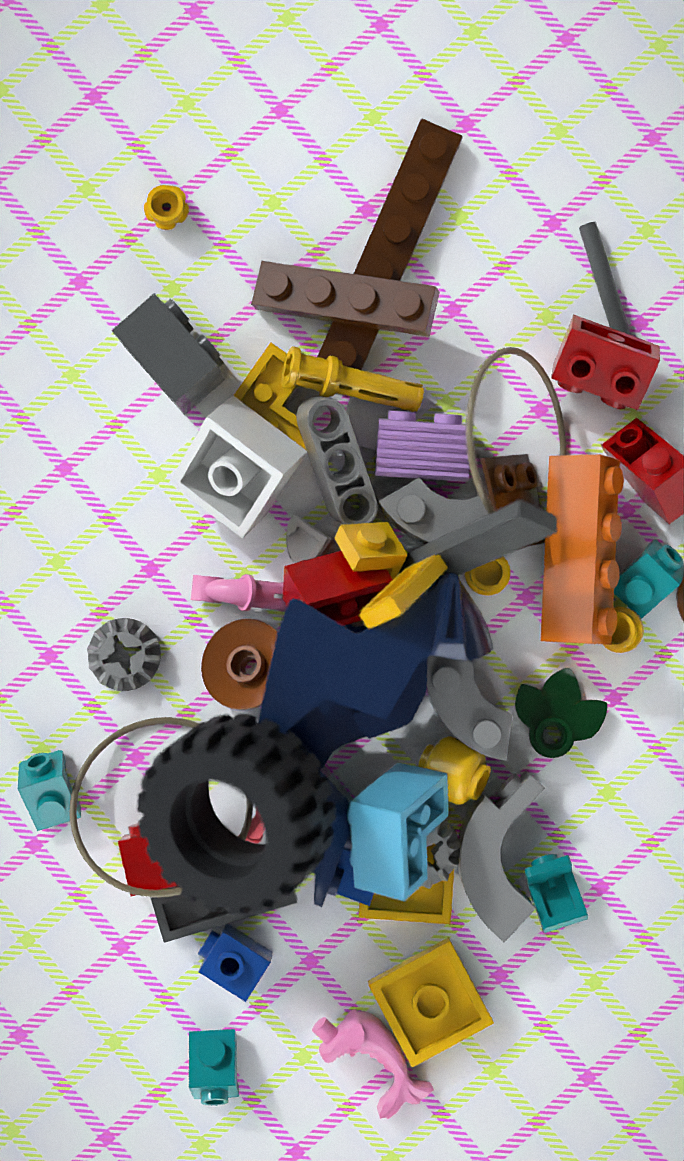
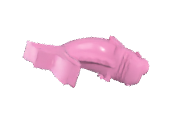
M353 1009L337 1027L326 1017L319 1019L313 1026L312 1031L323 1041L319 1046V1053L324 1062L332 1063L337 1058L344 1056V1054H350V1056L354 1057L356 1053L360 1052L361 1054H369L371 1058H376L379 1063L384 1065L385 1069L394 1074L393 1084L380 1098L377 1105L380 1119L391 1118L405 1102L420 1104L421 1100L434 1090L430 1082L410 1077L403 1053L395 1037L384 1023L370 1012H358L357 1009Z

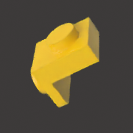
M388 522L342 524L334 537L353 572L387 569L394 580L408 555Z

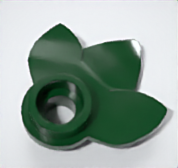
M564 668L552 674L543 684L541 690L531 685L521 684L515 699L517 716L529 728V741L532 748L538 754L547 758L561 757L570 751L574 741L592 738L600 730L608 707L605 701L581 700L579 683L570 668ZM549 726H555L559 731V738L554 743H547L543 738L544 730Z

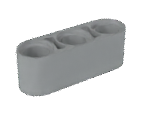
M321 396L307 398L298 407L296 414L297 425L327 511L332 518L342 524L372 523L378 511L377 499L345 407L337 400ZM326 406L331 414L330 423L326 428L318 431L314 426L313 416L318 408ZM342 450L345 455V465L341 471L332 474L328 466L329 458L334 452ZM357 494L360 500L359 509L353 515L346 516L343 511L344 502L350 495Z

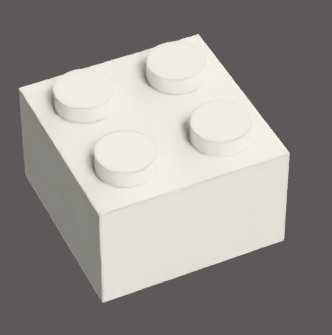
M232 395L205 418L169 483L243 539L268 514L307 451Z

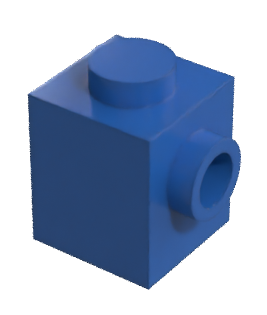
M225 924L220 934L213 930L210 932L197 953L204 958L198 972L246 1002L270 965L273 952L230 924Z

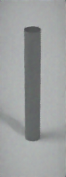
M590 222L579 227V231L609 327L631 335L597 223Z

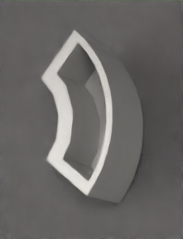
M420 477L378 502V507L392 525L403 534L424 545L489 515L479 496L468 500L447 499L431 491Z
M429 656L427 695L439 719L453 735L471 749L483 755L507 761L513 714L493 706L481 695L474 680L473 661Z

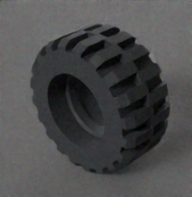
M238 713L233 718L228 714L214 716L207 722L202 721L162 750L153 759V765L145 771L141 780L143 791L138 794L137 812L142 813L143 817L138 821L141 838H147L149 846L146 848V852L152 863L155 861L159 863L163 869L160 875L169 885L173 882L182 889L180 893L182 896L192 902L199 899L204 902V908L216 912H221L226 907L228 914L247 915L251 910L252 912L260 913L271 909L277 902L282 903L325 857L324 852L331 845L334 831L330 825L336 820L335 804L327 800V797L332 793V789L327 776L321 778L317 770L321 764L313 753L307 755L300 747L303 742L293 733H289L287 736L279 731L281 727L279 724L266 718L261 723H256L255 716ZM209 781L221 782L233 787L252 803L263 823L265 844L245 841L234 835L223 825L211 804Z

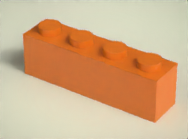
M601 454L549 456L547 512L557 516L558 521L557 533L545 538L540 641L612 645V635L617 628V613L613 608L614 588L619 582L620 575L618 563L615 561L616 541L619 540L622 530L621 519L618 515V494L622 492L624 476L620 468V460Z

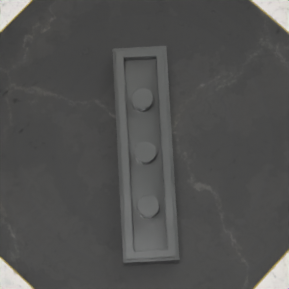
M518 500L407 553L408 555L399 573L434 554H439L448 567L446 572H452L459 576L557 533L558 517L527 502Z

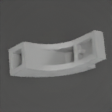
M527 771L520 777L516 773L512 774L497 791L500 798L495 804L484 793L477 800H474L464 817L458 837L461 844L458 870L465 893L482 922L504 943L536 909L531 900L506 877L501 863V846L508 828L545 789Z

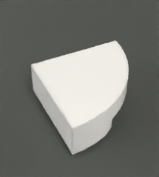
M293 513L288 522L286 532V544L293 563L321 556L332 538Z

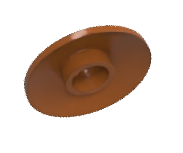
M238 619L224 625L211 637L202 656L201 674L207 691L218 703L234 710H252L261 706L278 633L272 626L257 619ZM256 660V669L251 675H247L246 665L250 661Z

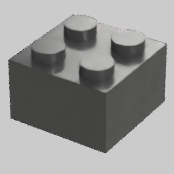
M153 293L111 331L185 416L225 380L220 370L224 362L219 357L221 356L220 353L203 334L196 339L191 335L190 332L194 328L188 322L189 318L171 298L164 304Z

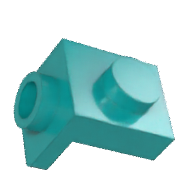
M653 539L647 545L644 552L620 573L619 582L614 588V594L642 619L680 586L684 578V561L673 547L666 544L663 546L657 539Z
M63 751L38 753L20 762L17 790L36 830L40 831L69 822L70 800L73 787L66 774V758ZM77 800V819L81 818V805Z
M548 854L533 860L531 867L525 869V880L533 904L536 907L535 910L543 933L588 920V913L572 872V863L569 855L558 858L557 854Z
M235 1029L189 1031V1090L193 1099H200V1103L203 1105H224L229 1102V1098L239 1097V1085L237 1082V1034Z

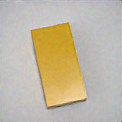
M434 554L405 568L369 602L359 615L367 628H372L403 614L448 569L441 556Z

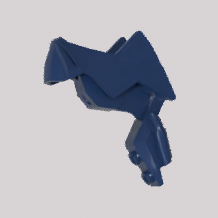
M445 571L403 614L372 628H367L365 624L359 627L351 624L343 626L298 598H292L287 605L276 637L258 723H261L266 718L281 726L279 731L287 736L289 733H293L303 742L300 745L307 755L313 753L321 764L317 770L321 778L327 776L332 789V793L327 797V800L335 804L336 820L330 825L333 827L334 835L331 845L324 852L325 857L312 871L315 874L314 905L322 907L327 894L336 895L344 873V869L337 867L343 850L351 852L352 849L348 809L353 797L325 766L333 751L364 737L371 739L411 723L427 693L429 656L473 661L494 649L488 626L480 609L455 573Z

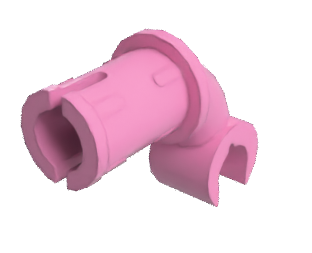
M249 574L242 575L240 579L193 575L190 600L230 603L237 605L241 611H249L253 607L284 612L287 608L283 599L274 598V594H283V582L255 580Z

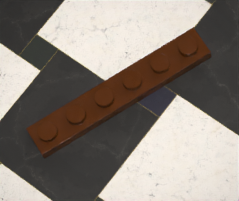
M421 118L353 274L397 281L402 280L462 142V135ZM332 322L317 357L327 359L328 356L338 357V360L342 361L343 366L363 370L380 329Z

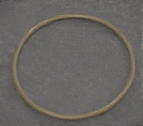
M514 347L499 349L484 361L474 379L467 406L466 444L470 470L478 495L489 514L496 510L488 499L480 479L474 449L473 420L476 398L482 379L490 365L499 357L508 354L520 356L527 360L538 372L549 392L558 425L560 455H566L565 425L553 384L544 368L532 355Z
M158 717L127 725L111 734L92 751L76 777L70 800V825L74 841L88 866L101 879L119 890L144 897H169L180 895L182 891L180 887L168 890H146L132 887L112 878L94 862L83 844L77 824V800L82 781L96 757L109 744L124 734L135 729L157 724H175L191 728L199 724L191 720ZM247 798L245 820L239 838L243 840L246 839L253 814V805Z

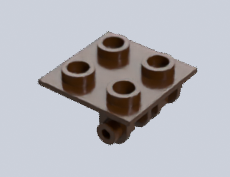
M528 454L480 459L490 502L496 511L518 500L543 509L540 506L536 489L538 484L537 472L530 462ZM544 538V539H541V540H539V541H537V542H534V543H532V544H530V545H527V546H525V547H523V548H527V547H529V546H534V545H539V544H544V543H545V538Z

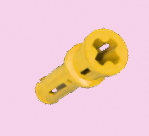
M294 346L287 353L282 371V387L291 389L293 385L319 391V395L326 398L332 397L337 393L411 412H417L423 400L424 388H422V384H415L343 366L342 361L338 360V357L328 356L327 359L303 354L300 348Z

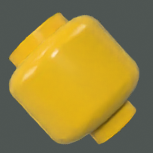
M453 736L442 738L435 746L432 744L427 745L418 763V767L447 773L448 801L456 805H462L470 799L477 800L483 793L491 773V767L486 765L485 755L471 749Z

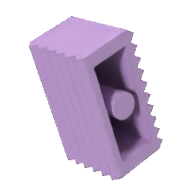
M389 410L388 419L378 418L375 476L420 477V479L468 482L470 465L466 444V424H462V415L435 413L434 422L416 421V412Z

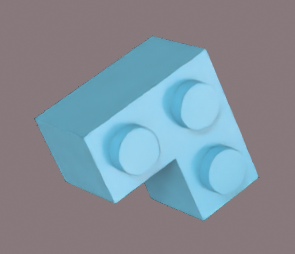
M396 763L350 801L348 822L351 825L352 849L350 864L353 867L354 888L405 901L428 879L426 836L449 816L447 773Z

